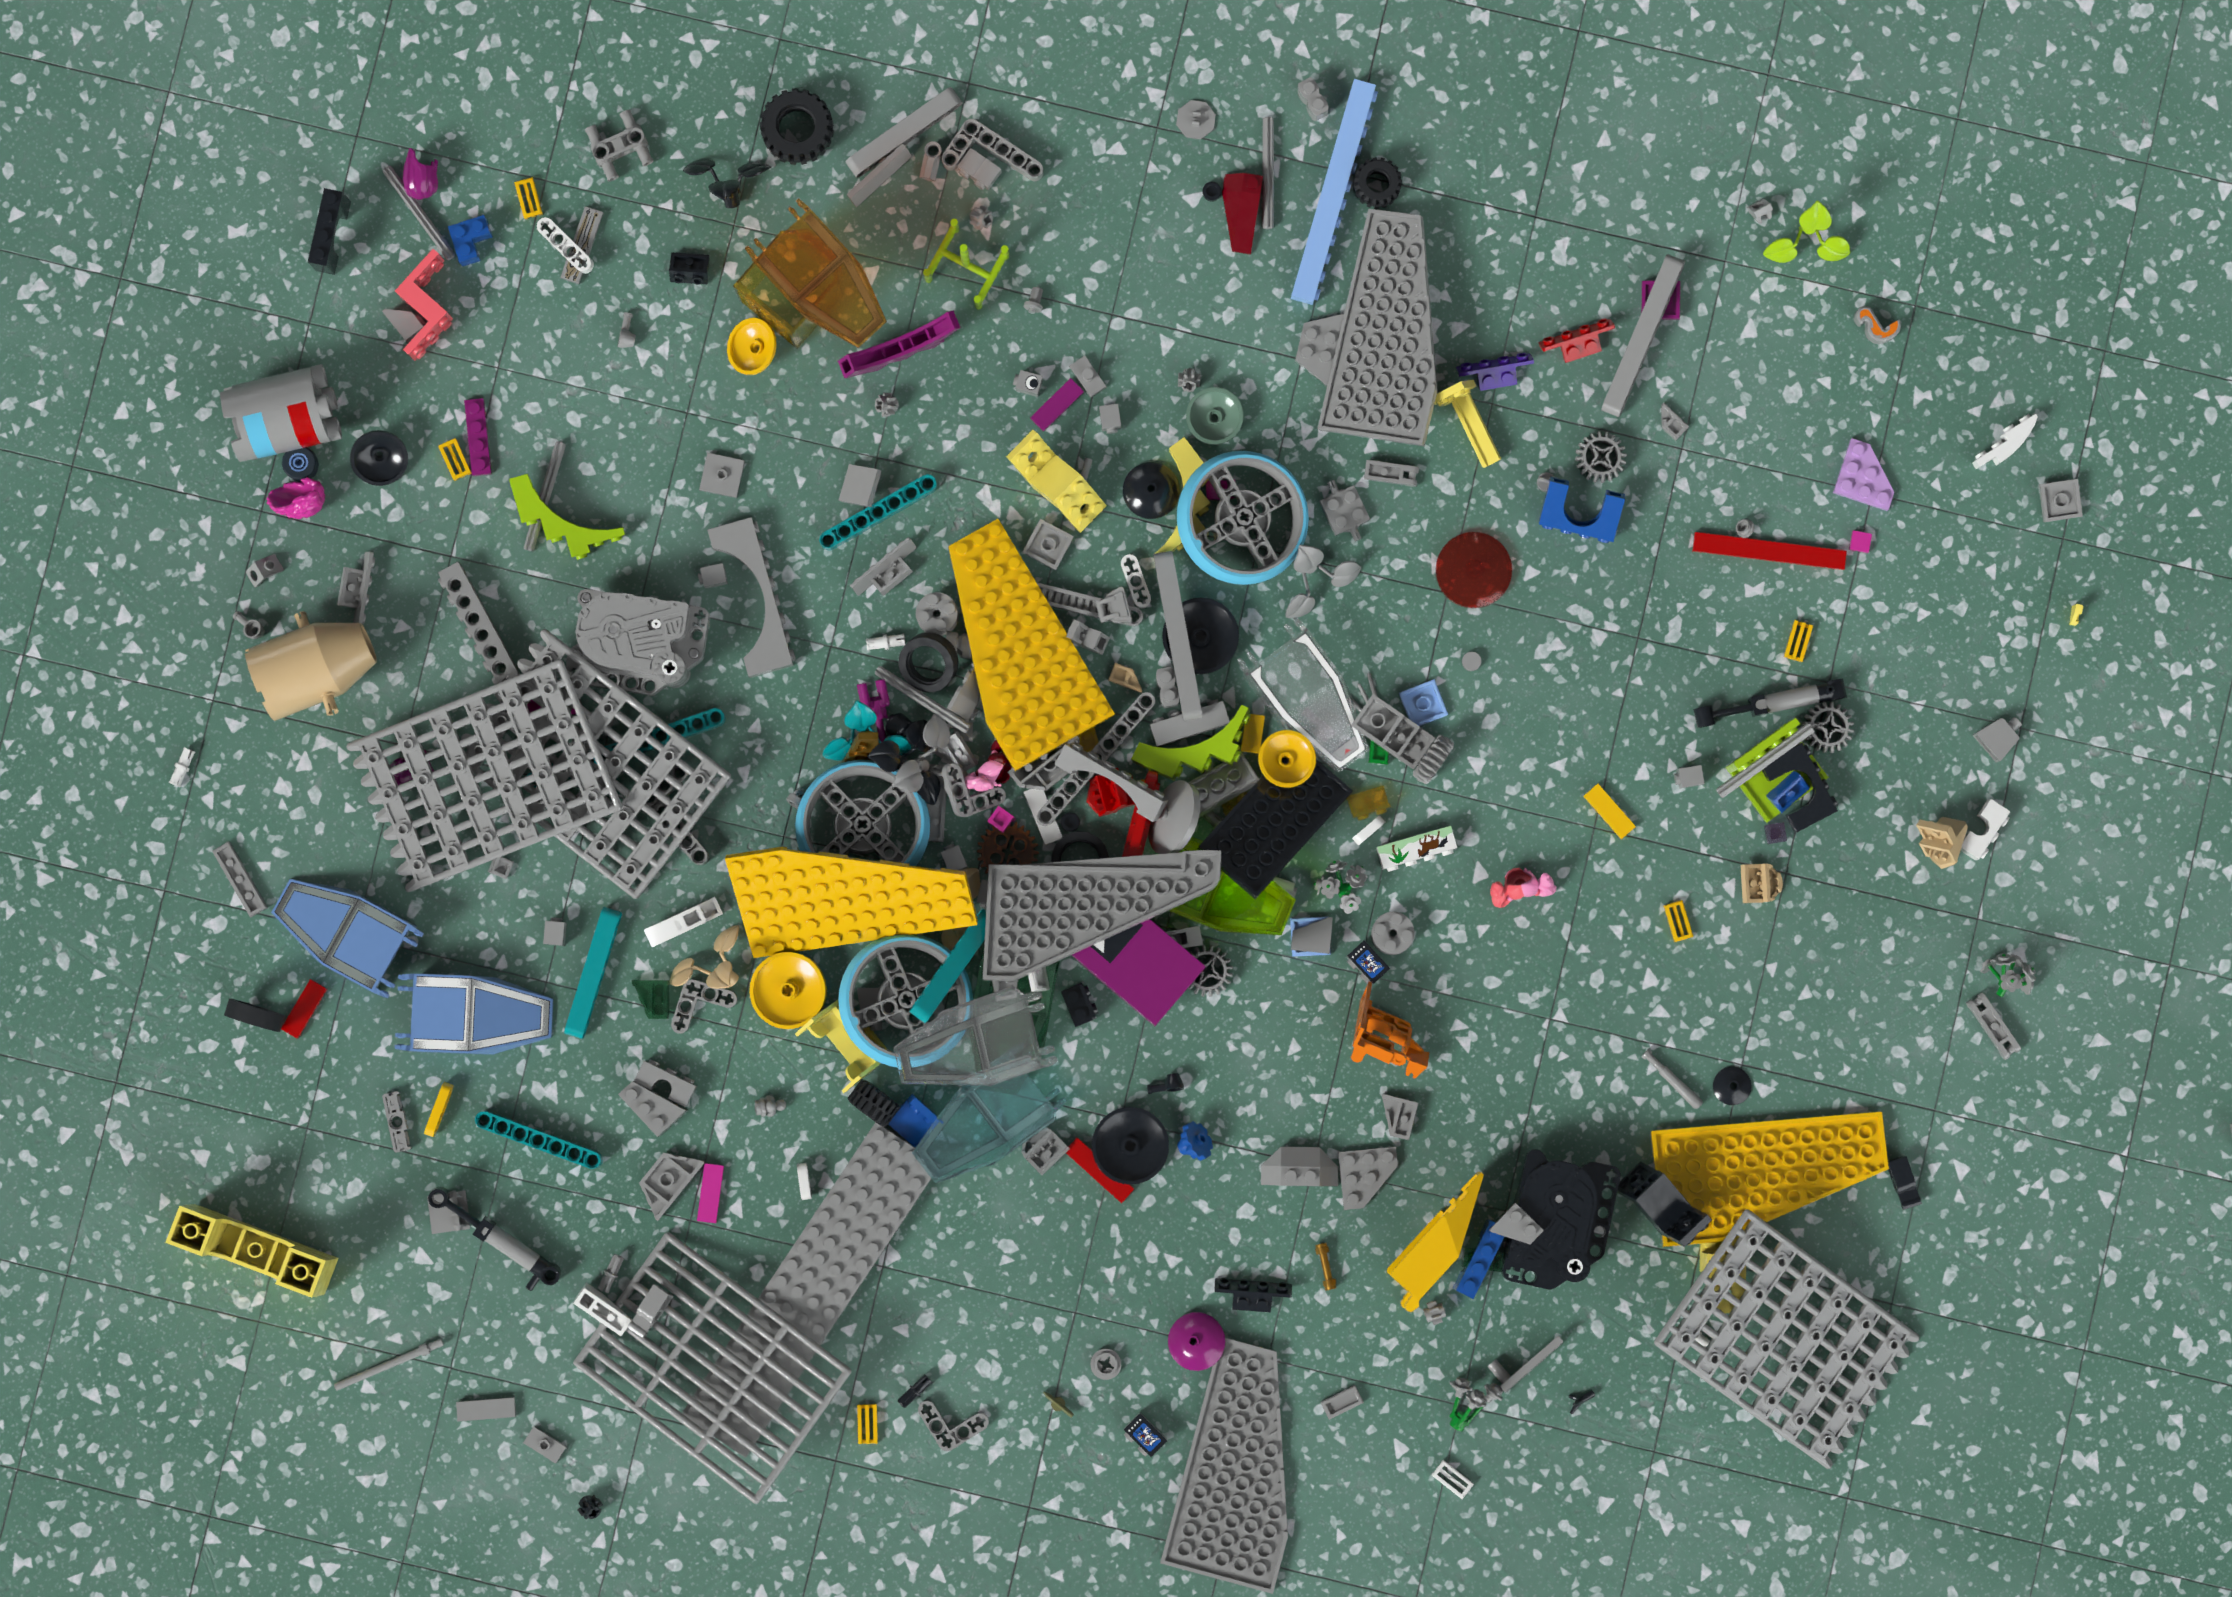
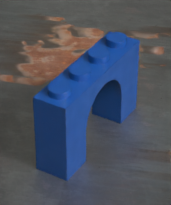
M1550 476L1539 517V525L1549 530L1553 528L1560 529L1565 534L1577 533L1580 537L1587 539L1590 537L1598 538L1597 540L1603 543L1614 542L1625 502V494L1606 490L1598 515L1589 521H1577L1572 519L1564 509L1569 481Z
M1486 1219L1478 1235L1480 1239L1472 1258L1465 1270L1460 1272L1453 1286L1454 1290L1474 1299L1505 1237L1489 1231L1495 1222Z

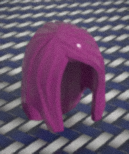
M409 148L403 169L404 190L409 197L421 200L429 198L437 192V159H434V162L431 161V165H423L418 162L415 149Z

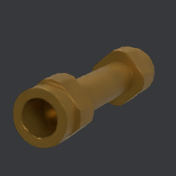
M1327 1243L1315 1245L1316 1255L1319 1254L1325 1278V1281H1322L1325 1291L1337 1288L1336 1278H1332L1327 1256L1329 1247Z

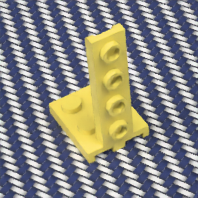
M1474 380L1461 381L1439 392L1436 395L1434 405L1438 404L1440 407L1452 403L1482 467L1486 468L1501 460V457L1470 395V390L1477 387Z

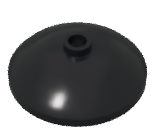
M382 430L370 431L360 436L353 444L350 453V463L354 473L362 481L371 485L383 486L397 481L404 474L408 465V452L404 443L396 435ZM381 451L383 454L378 456L376 452Z
M1146 462L1137 465L1128 473L1123 483V498L1127 507L1141 518H1161L1174 509L1179 499L1180 487L1177 477L1172 470L1160 463ZM1151 485L1155 487L1153 492H1149L1147 489Z

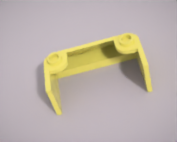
M838 1000L811 1018L795 1033L798 1037L808 1029L817 1038L827 1035L850 1063L845 1073L851 1082L841 1090L843 1093L847 1092L882 1064L864 1054L850 1039L841 1020ZM870 1027L862 1029L873 1042L887 1049L876 1034L870 1031Z

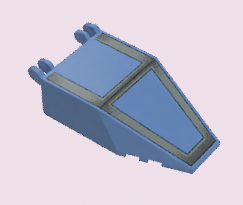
M294 879L289 880L271 912L315 960L367 990L385 998H389L390 995L388 992L379 989L378 986L380 982H383L390 988L395 987L394 983L383 977L402 942L405 941L415 947L418 945L416 941L406 937L407 933L411 931L421 937L424 934L413 923L350 889Z

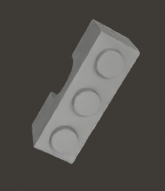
M652 1059L649 1062L643 1061L634 1082L653 1090L658 1081L667 1080L672 1088L668 1099L687 1107L697 1088L694 1085L695 1081L686 1076L683 1079L676 1076L678 1072L668 1067L666 1070L660 1068V1063Z

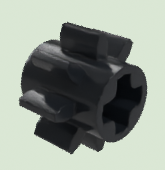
M586 1495L579 1501L580 1508L577 1511L586 1520L588 1518L594 1519L601 1513L599 1507L603 1504L595 1495Z

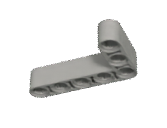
M968 119L964 122L942 155L944 168L949 171L956 170L957 165L975 143L1029 180L1039 181L1043 177V166L1039 161L975 119ZM973 125L977 130L974 133H969L967 128ZM985 136L993 138L991 143H984L982 140ZM959 141H964L966 146L959 149L956 147V144ZM1005 146L1009 150L1007 153L1001 154L998 152V149ZM948 157H954L956 159V161L953 164H947L945 162ZM1016 157H1022L1024 159V162L1022 164H1016L1014 162V159ZM1037 167L1040 169V172L1037 175H1033L1030 173V169Z
M675 765L669 774L683 784L690 775L685 772L684 777L677 778L675 773L680 767ZM661 784L658 787L667 796L676 790L671 784L670 788L665 791L661 789ZM657 797L654 802L646 803L657 812L660 808L667 807ZM667 820L663 821V826L669 827L670 823ZM681 820V822L679 823V824H680V830H681V829L684 827V825H685V824L682 822V820ZM690 831L686 837L692 838L691 846L685 847L683 841L679 846L692 862L697 865H704L709 861V853ZM671 833V837L675 839L676 836ZM702 851L705 857L703 861L698 862L695 859V854Z

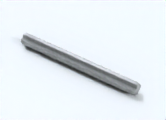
M1265 117L1263 118V229H1272L1274 227V118Z
M391 166L384 168L383 173L444 257L448 261L454 258L455 253L415 198L409 197L406 194L404 184Z
M559 441L555 442L539 495L547 506L566 448V444ZM537 519L538 523L530 525L524 544L525 550L534 551L542 526L541 519Z
M882 666L876 669V676L885 679L887 683L937 714L964 733H967L971 725L890 671Z
M1806 723L1794 734L1784 739L1761 758L1718 787L1716 791L1719 796L1724 798L1814 733V728L1811 724Z

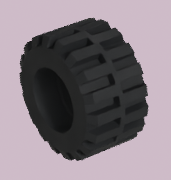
M1374 157L1371 161L1369 159L1366 160L1364 164L1359 166L1355 174L1353 188L1356 192V197L1360 198L1362 204L1366 203L1369 208L1374 206V209H1379L1381 206L1385 208L1388 204L1391 205L1397 199L1402 185L1401 172H1398V167L1396 165L1393 166L1392 161L1388 160L1387 162L1382 157L1380 160H1377V157ZM1373 174H1381L1387 178L1389 187L1383 192H1374L1367 186V178Z
M862 1079L848 1097L849 1102L884 1127L889 1124L900 1109L899 1105L870 1082Z

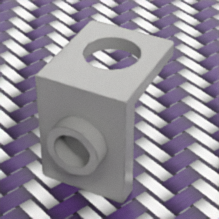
M273 554L255 561L246 570V574L256 588L264 579L278 574L284 569L276 555ZM252 571L256 572L257 580L253 577Z

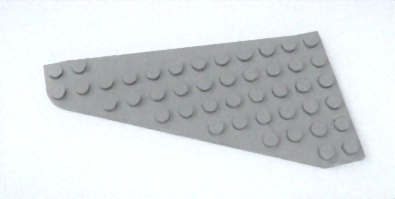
M1221 850L1183 851L1181 853L1025 865H989L983 980L1016 981L1213 890L1221 878Z

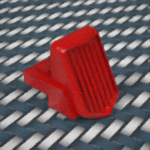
M1096 775L1089 780L1090 786L1087 803L1099 817L1116 813L1122 808L1135 805L1128 793L1112 780L1102 775Z

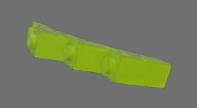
M529 474L509 479L521 523L526 522L528 526L538 523L537 519H541L546 540L551 539V542L554 543L563 540L562 536H565L571 557H576L577 560L588 557L587 553L591 552L590 544L593 547L604 545L603 541L611 539V542L622 540V536L625 535L624 527L591 529L578 526L563 519L542 501L532 484Z
M1241 705L1234 718L1224 729L1196 745L1167 749L1139 742L1131 760L1133 763L1156 771L1159 775L1175 781L1176 777H1180L1183 771L1182 764L1204 773L1205 769L1208 770L1211 766V756L1232 766L1241 756L1240 747L1235 744V741L1239 742L1243 733L1241 731L1243 724L1247 725L1251 717L1249 708Z

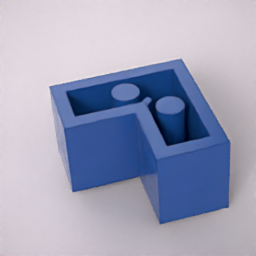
M482 215L448 226L459 263L462 267L481 261L475 243L493 237L487 218Z

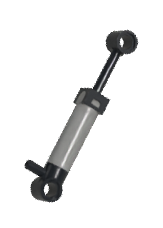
M1842 678L1748 698L1749 704L1716 711L1713 710L1712 705L1693 710L1697 728L1715 725V718L1751 711L1752 717L1847 698Z
M436 1187L430 1192L428 1202L432 1207H447L476 1227L472 1235L483 1242L486 1241L534 1274L526 1285L527 1290L532 1291L540 1279L546 1285H554L558 1282L561 1276V1270L558 1265L550 1263L502 1230L487 1216L482 1221H479L449 1200V1192L446 1188ZM441 1193L444 1200L442 1202L436 1201L434 1194ZM546 1271H554L556 1277L549 1279L546 1276Z

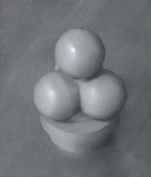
M771 1095L755 1100L756 1116L761 1115V1117H765L767 1115L772 1117L776 1114V1109L783 1111L786 1108L784 1100L779 1099L775 1102V1098Z

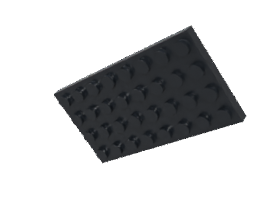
M1283 757L1282 762L1287 764L1288 759ZM1317 759L1311 776L1304 783L1296 787L1284 788L1276 786L1263 775L1197 849L1221 850V870L1250 896L1256 899L1348 798L1353 790Z

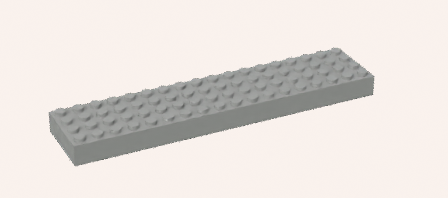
M876 1122L758 1298L820 1346L933 1177V1174L917 1155V1148ZM933 1160L938 1167H940L941 1164ZM754 1305L747 1314L774 1336L782 1327ZM744 1322L741 1323L736 1331L763 1352L770 1344L768 1340ZM787 1332L781 1340L809 1362L816 1353L790 1332ZM732 1338L725 1347L751 1368L759 1359ZM777 1347L770 1356L798 1379L805 1370V1368ZM722 1355L715 1362L716 1366L740 1384L748 1375ZM766 1363L759 1371V1374L787 1395L794 1386ZM709 1371L704 1379L706 1383L729 1400L736 1391L711 1371ZM755 1380L747 1388L775 1411L783 1403L782 1400ZM700 1387L693 1395L696 1400L717 1416L725 1407ZM743 1395L736 1403V1406L765 1428L772 1419V1417ZM687 1404L682 1414L706 1432L713 1424L711 1420L690 1404ZM730 1412L724 1420L754 1444H756L761 1436L759 1432L733 1412ZM720 1427L714 1434L715 1438L746 1458L750 1453L749 1449Z

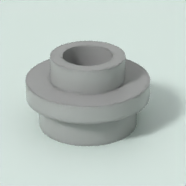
M1749 519L1740 520L1736 525L1737 534L1742 538L1749 537L1754 531V523Z

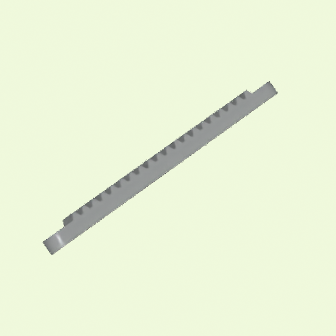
M1037 583L1051 607L1099 618L1095 601L1102 598ZM1104 605L1106 614L1110 615L1109 605ZM1129 605L1130 612H1137L1139 619L1136 622L1121 624L1133 627L1138 626L1143 620V613L1139 608Z

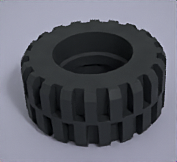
M792 88L791 92H787V90L781 91L782 94L780 96L776 94L772 97L771 102H767L765 111H762L760 129L764 143L774 157H778L784 163L788 161L791 165H796L797 162H801V165H804L809 160L813 162L817 160L818 155L822 156L826 152V147H829L831 144L834 125L830 110L827 108L826 103L820 100L818 95L815 93L810 94L809 90L803 89V91H799L798 88ZM803 111L810 114L813 118L815 129L807 140L792 143L786 141L781 136L779 124L782 118L790 112Z

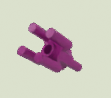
M885 679L875 681L878 696L870 698L867 684H857L860 702L869 706L876 713L877 720L875 723L878 737L883 742L886 739L883 719L888 718L886 706L890 704Z

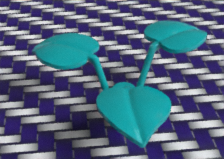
M856 700L844 718L845 725L851 728L850 739L847 741L846 738L839 737L832 740L823 750L822 756L830 760H843L852 745L855 729L861 732L868 727L870 731L874 732L871 726L877 720L876 713L866 704ZM892 735L884 740H891L897 743L900 749L899 755L906 753L912 747L908 740L900 735Z

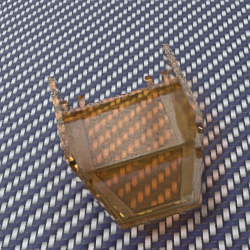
M798 198L796 202L806 211L804 215L800 217L796 210L790 206L788 210L797 219L791 227L767 249L755 238L753 241L763 251L759 256L749 246L745 247V250L757 267L804 318L859 348L887 322L860 262L813 210Z

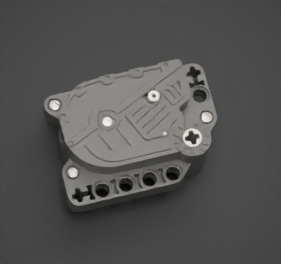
M589 589L581 590L578 593L577 600L582 606L577 617L578 621L575 630L578 643L571 649L608 678L615 675L617 677L616 684L624 691L654 696L667 686L680 688L689 681L691 676L690 670L703 660L710 624V614L705 608L688 605L685 602L659 600L658 598L640 597L627 593H611ZM701 612H703L704 616H706L705 618L701 619V625L704 626V628L700 626H694L695 624L699 625V619L696 616L700 615ZM702 631V638L694 640V632ZM567 656L566 669L574 673L580 665ZM634 678L636 686L628 688L627 681ZM599 680L592 682L590 685L591 687L610 689ZM653 681L655 689L647 691L646 684Z

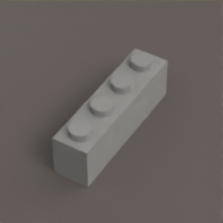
M1218 699L1207 702L1208 706L1201 708L1203 718L1184 721L1182 711L1171 714V718L1164 720L1163 717L1152 720L1153 724H1150L1156 747L1226 726L1230 721L1224 702H1219Z

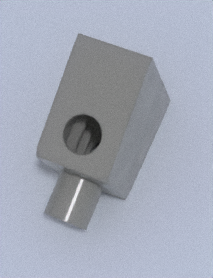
M2013 717L2009 722L2000 718L1974 733L1973 737L1997 763L2006 756L2020 739L2015 731L2022 724L2016 717Z
M857 988L860 1010L877 1003L880 988ZM889 1003L884 1004V1011L891 1013L892 1005ZM867 1011L866 1018L871 1021L875 1020V1013ZM882 1021L871 1025L870 1031H882Z

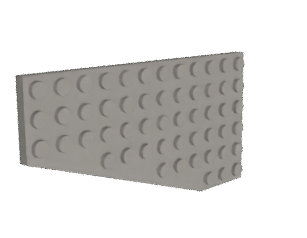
M1368 209L1317 429L1425 447L1437 395V380L1424 221L1421 215Z
M1225 1338L1226 1343L1223 1355L1211 1369L1160 1563L1273 1594L1288 1539L1277 1352Z

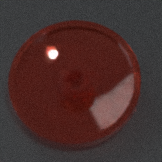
M1480 532L1463 533L1452 538L1440 551L1435 567L1436 580L1442 593L1454 604L1471 609L1483 608L1496 602L1507 590L1512 577L1511 559L1505 547L1494 537Z

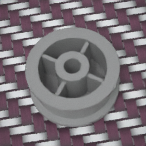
M934 592L925 595L919 601L916 607V619L924 632L944 636L947 634V631L951 632L956 627L959 612L951 597L944 593ZM936 612L941 613L939 617H935L934 614Z
M1387 912L1381 915L1373 924L1371 938L1373 944L1380 952L1387 955H1398L1406 951L1412 944L1414 927L1410 919L1404 914ZM1391 930L1396 932L1395 937L1390 936L1389 932Z

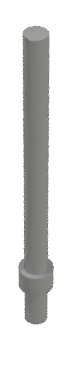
M438 1339L429 1344H421L415 1350L334 1383V1387L338 1391L420 1355H428L432 1350L444 1346V1342L442 1339Z

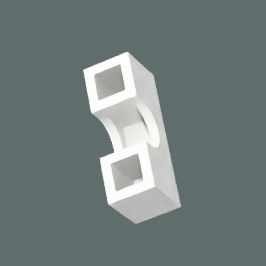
M1992 799L1987 800L1977 817L1985 822L1986 830L1984 834L1976 835L1971 831L1966 832L1961 851L1974 860L1983 859L1989 851L1987 847L1990 842L1994 843L1999 836L1997 832L2001 826L2004 827L2010 819L2008 817L2010 811Z

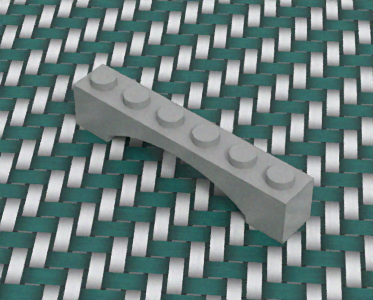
M1076 742L1064 745L1055 763L1056 766L1070 774L1077 772V770L1089 771L1112 780L1132 798L1138 808V814L1152 822L1159 819L1168 802V799L1164 797L1165 795L1162 792L1149 789L1148 784L1132 779V775L1128 772H1120L1115 769L1114 764L1108 761H1101L1098 759L1099 756L1097 754L1084 751L1083 747Z

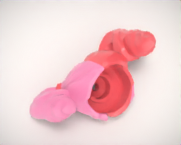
M1513 868L1506 873L1504 886L1501 882H1494L1491 886L1490 894L1492 904L1495 907L1503 908L1513 899L1518 900L1534 895L1546 897L1553 895L1557 889L1552 877L1547 873H1543L1537 879L1527 868H1524V870Z

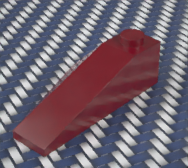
M1248 173L1225 174L1222 196L1232 252L1251 255L1263 180L1261 175Z

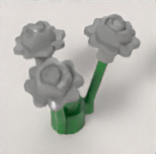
M1457 1377L1455 1381L1450 1382L1456 1390L1455 1403L1449 1416L1452 1418L1450 1425L1458 1431H1463L1466 1426H1469L1480 1410L1486 1407L1487 1403H1490L1493 1399L1500 1401L1503 1399L1501 1397L1503 1390L1500 1386L1494 1383L1484 1385L1487 1393L1484 1396L1482 1391L1478 1389L1473 1390L1469 1385V1380ZM1466 1392L1465 1397L1469 1400L1468 1408L1465 1412L1458 1411L1457 1413L1460 1398ZM1475 1409V1411L1470 1416H1468L1471 1410Z

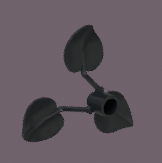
M709 159L691 162L683 168V172L689 175H701L707 171L711 172L716 182L708 186L709 191L724 200L726 208H735L740 205L738 194L741 193V179L743 177L757 176L770 168L772 169V167L760 162L744 164L738 168V173H740L738 181H719L712 168L715 166V162Z
M924 719L914 721L907 727V740L914 747L906 753L899 755L900 749L898 744L894 741L886 740L876 745L869 753L868 758L886 772L899 770L903 763L908 761L907 756L917 748L921 752H927L931 749L923 739V731L927 721ZM926 771L922 774L923 784L917 793L926 803L935 805L940 793V781L933 772Z

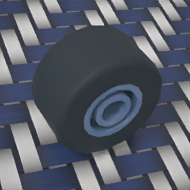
M308 448L285 452L282 458L284 472L295 481L301 482V479L306 477L313 478L318 471V458Z

